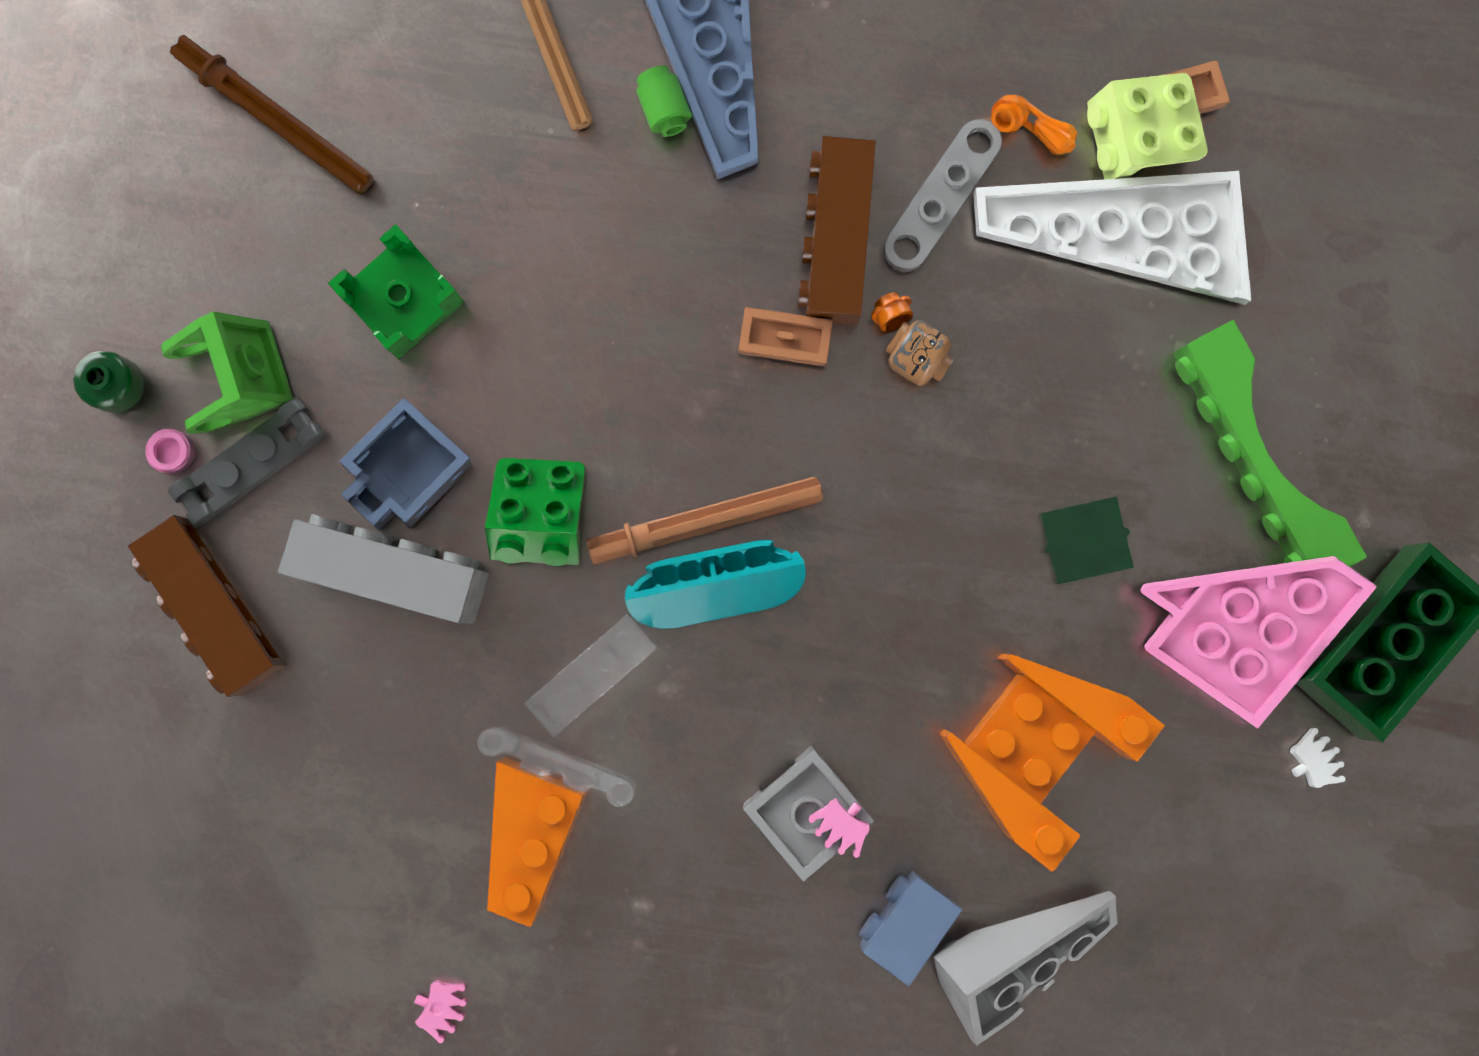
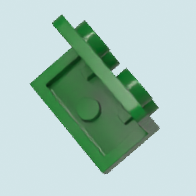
M502 458L498 460L485 523L490 560H498L510 564L533 562L546 563L551 566H561L564 564L579 565L581 555L579 519L585 482V466L582 463Z

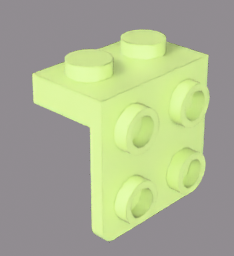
M1186 73L1111 81L1087 102V119L1090 127L1093 128L1098 149L1097 163L1103 171L1104 179L1129 178L1145 167L1198 161L1208 153L1192 79Z

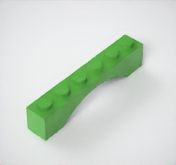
M1234 320L1174 352L1173 354L1177 360L1175 367L1178 375L1186 384L1192 386L1198 397L1197 407L1200 414L1208 423H1212L1220 436L1218 443L1223 455L1230 462H1234L1242 476L1240 479L1242 489L1249 499L1257 502L1264 515L1262 523L1266 532L1272 539L1278 540L1286 554L1284 562L1290 563L1335 556L1350 567L1367 558L1346 518L1324 509L1301 494L1282 475L1268 455L1258 432L1252 406V376L1255 357Z

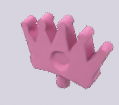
M834 798L829 801L828 805L809 816L810 823H814L816 819L823 818L819 828L815 830L816 836L819 837L822 833L831 829L828 839L825 840L826 848H830L833 843L842 838L841 846L838 847L840 855H843L845 850L855 842L853 856L858 858L865 836L870 830L868 822L855 817L862 808L857 802H854L847 811L840 801Z
M436 980L430 985L429 998L417 995L414 1003L424 1007V1010L415 1021L416 1025L426 1030L438 1043H443L445 1040V1035L441 1034L440 1030L449 1031L452 1034L457 1029V1026L453 1025L448 1019L462 1021L465 1018V1014L458 1011L454 1006L460 1005L464 1007L468 1000L454 992L458 990L463 992L467 985L465 983H443L440 980Z

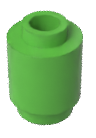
M665 65L652 67L642 72L636 79L638 84L636 94L653 133H662V136L669 137L685 130L687 127L686 122L692 117V113L676 74L671 73L669 67Z

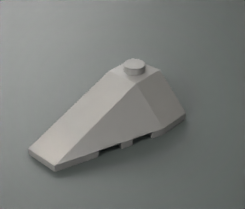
M1107 891L972 931L959 940L950 941L934 956L939 983L968 1036L976 1046L1014 1021L1024 1011L1019 1003L1037 986L1045 992L1055 982L1052 977L1066 959L1078 961L1118 924L1116 896L1111 891Z

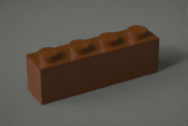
M822 136L820 151L812 150L809 177L818 179L816 194L808 193L806 220L814 221L813 236H804L802 263L810 264L809 281L800 280L798 307H806V316L833 320V323L858 325L860 320L876 140Z
M173 515L128 545V548L135 557L132 560V564L136 572L145 581H151L160 595L157 597L158 605L169 618L176 619L184 631L181 635L183 643L193 655L197 657L200 655L209 669L206 672L207 679L220 694L225 693L227 697L242 696L287 665L197 528H194L187 518Z

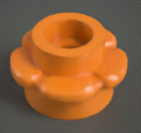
M896 292L888 293L875 302V309L871 314V319L876 324H879L883 332H892L900 329L904 322L909 323L914 316L909 306L912 300L909 296H902L900 298Z

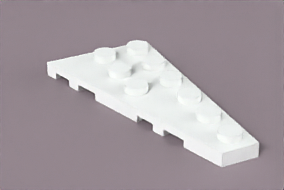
M1239 171L975 188L973 192L976 236L1244 305L1251 301Z

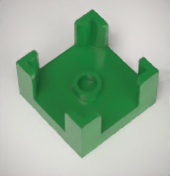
M395 224L380 237V241L387 247L381 254L354 277L346 269H343L328 284L373 331V335L399 360L464 303V300Z

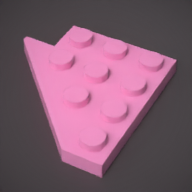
M1335 556L1146 583L1141 588L1142 594L1170 612V614L1144 647L1148 653L1250 724L1259 728L1377 586Z

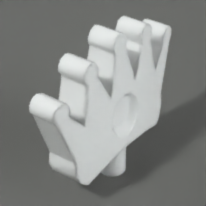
M1310 728L1302 739L1290 749V753L1300 764L1292 769L1293 775L1299 777L1305 773L1308 785L1314 788L1345 782L1344 776H1331L1339 768L1344 767V762L1335 761L1334 763H1328L1340 752V749L1338 747H1331L1328 750H1323L1326 743L1330 742V738L1322 736L1320 739L1313 741L1314 736L1318 734V729Z

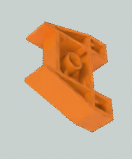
M1001 654L998 660L1017 675L965 742L944 729L939 735L1005 836L1053 872L1081 835L1041 804L1093 735L1122 758L1138 762L1165 725L1128 696L1013 654Z

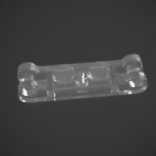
M493 727L483 731L478 737V748L484 755L492 757L504 752L521 759L519 765L521 768L545 776L546 771L550 770L564 776L561 783L570 788L587 792L590 786L606 792L608 801L614 806H626L636 794V784L629 776L507 728Z

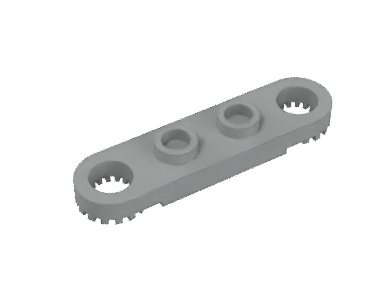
M976 119L962 127L888 235L884 244V258L893 270L901 271V273H910L924 263L997 156L1001 148L1002 138L1000 131L990 121ZM975 132L977 134L982 133L983 136L986 135V138L989 139L990 149L985 153L973 152L968 147L967 137L970 134H975ZM909 238L911 241H914L917 244L918 255L911 260L899 258L894 251V243L899 239Z

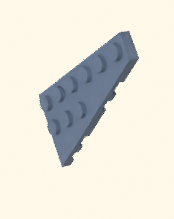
M645 0L674 74L678 78L717 179L758 164L749 0Z

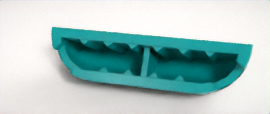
M771 540L752 541L663 559L646 566L647 573L640 577L633 586H627L625 602L633 618L644 625L661 629L683 627L766 610L787 602L798 593L806 577L805 563L797 551L791 553L785 549L774 547V542Z

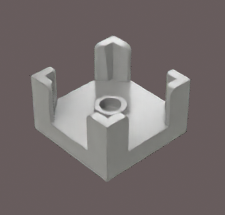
M812 746L795 759L796 763L763 791L758 790L743 803V810L803 882L838 853V847L841 846L842 838H840L830 848H826L825 840L828 839L831 829L822 833L819 837L816 836L815 830L819 828L823 818L816 819L814 823H810L809 816L828 805L829 801L837 798L847 811L854 802L861 806ZM863 807L855 816L868 822L869 825L874 822Z

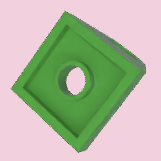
M212 311L190 323L164 341L160 346L163 357L168 359L188 358L209 352L223 397L185 420V428L189 434L217 431L278 411L282 405L293 399L269 321ZM192 343H197V344H194V345H191V346L182 347V346H184V345H188V344H192Z

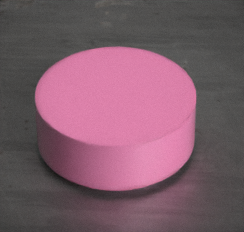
M162 429L149 438L145 453L147 461L155 470L174 475L186 471L192 465L196 450L192 439L185 433L175 429Z

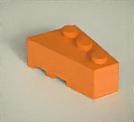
M506 757L496 761L487 911L531 928L538 918L587 794V789Z

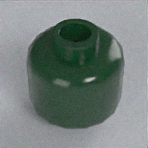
M104 350L90 353L82 358L76 366L73 376L74 389L83 402L91 407L111 413L127 411L136 405L143 394L145 385L143 374L134 362L115 352Z

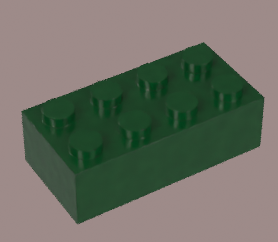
M1430 542L1403 546L1373 582L1377 588L1296 683L1359 739L1383 743L1479 629V585Z

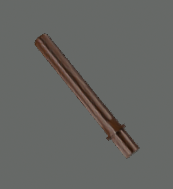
M181 35L178 38L177 44L171 46L170 54L199 76V83L204 87L212 86L218 92L227 96L356 193L363 194L370 187L374 178L368 170L226 65V59L219 54L211 55L185 35Z

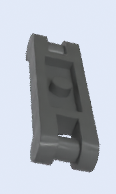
M297 397L286 402L279 408L276 414L190 476L184 477L170 486L168 489L169 494L176 503L182 502L188 511L186 517L194 528H198L214 519L326 436L318 422L313 423L307 416L308 408L301 398ZM293 425L298 433L290 441L283 430ZM208 486L214 496L208 501L203 502L197 492Z

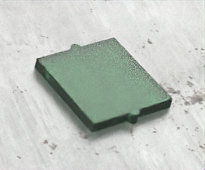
M1117 496L1040 513L1047 543L1044 546V552L1050 556L1056 585L1134 568L1126 537L1130 531L1123 525Z

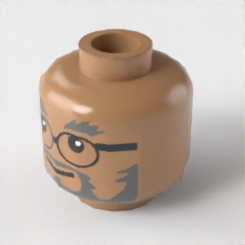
M916 320L911 325L904 322L885 350V352L890 354L888 362L890 368L918 386L927 384L931 378L940 382L954 361L953 358L947 355L951 348V340L922 320Z

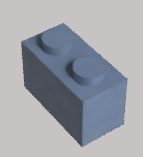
M913 870L910 871L906 878L900 875L894 881L886 894V898L890 900L880 915L873 913L868 918L859 934L863 938L860 942L863 953L908 986L913 982L962 911V908L953 899Z

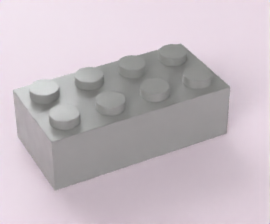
M311 514L309 523L293 519L278 574L455 623L475 624L490 574L478 570L480 561L447 551L444 553L443 560L435 558L437 549L400 539L397 548L391 546L394 537L356 527L354 534L350 535L348 533L351 525Z

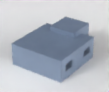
M403 398L339 461L356 478L341 495L378 531L394 516L398 517L410 529L473 465L470 458L410 402Z

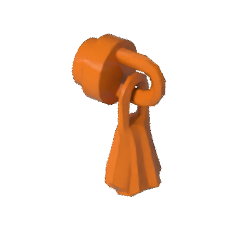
M1015 94L1005 95L992 107V124L1001 132L1012 133L1023 126L1037 136L1053 155L1071 153L1076 146L1075 141L1078 132L1074 126L1051 118L1030 104L1022 96ZM1030 114L1037 117L1034 124L1027 120Z

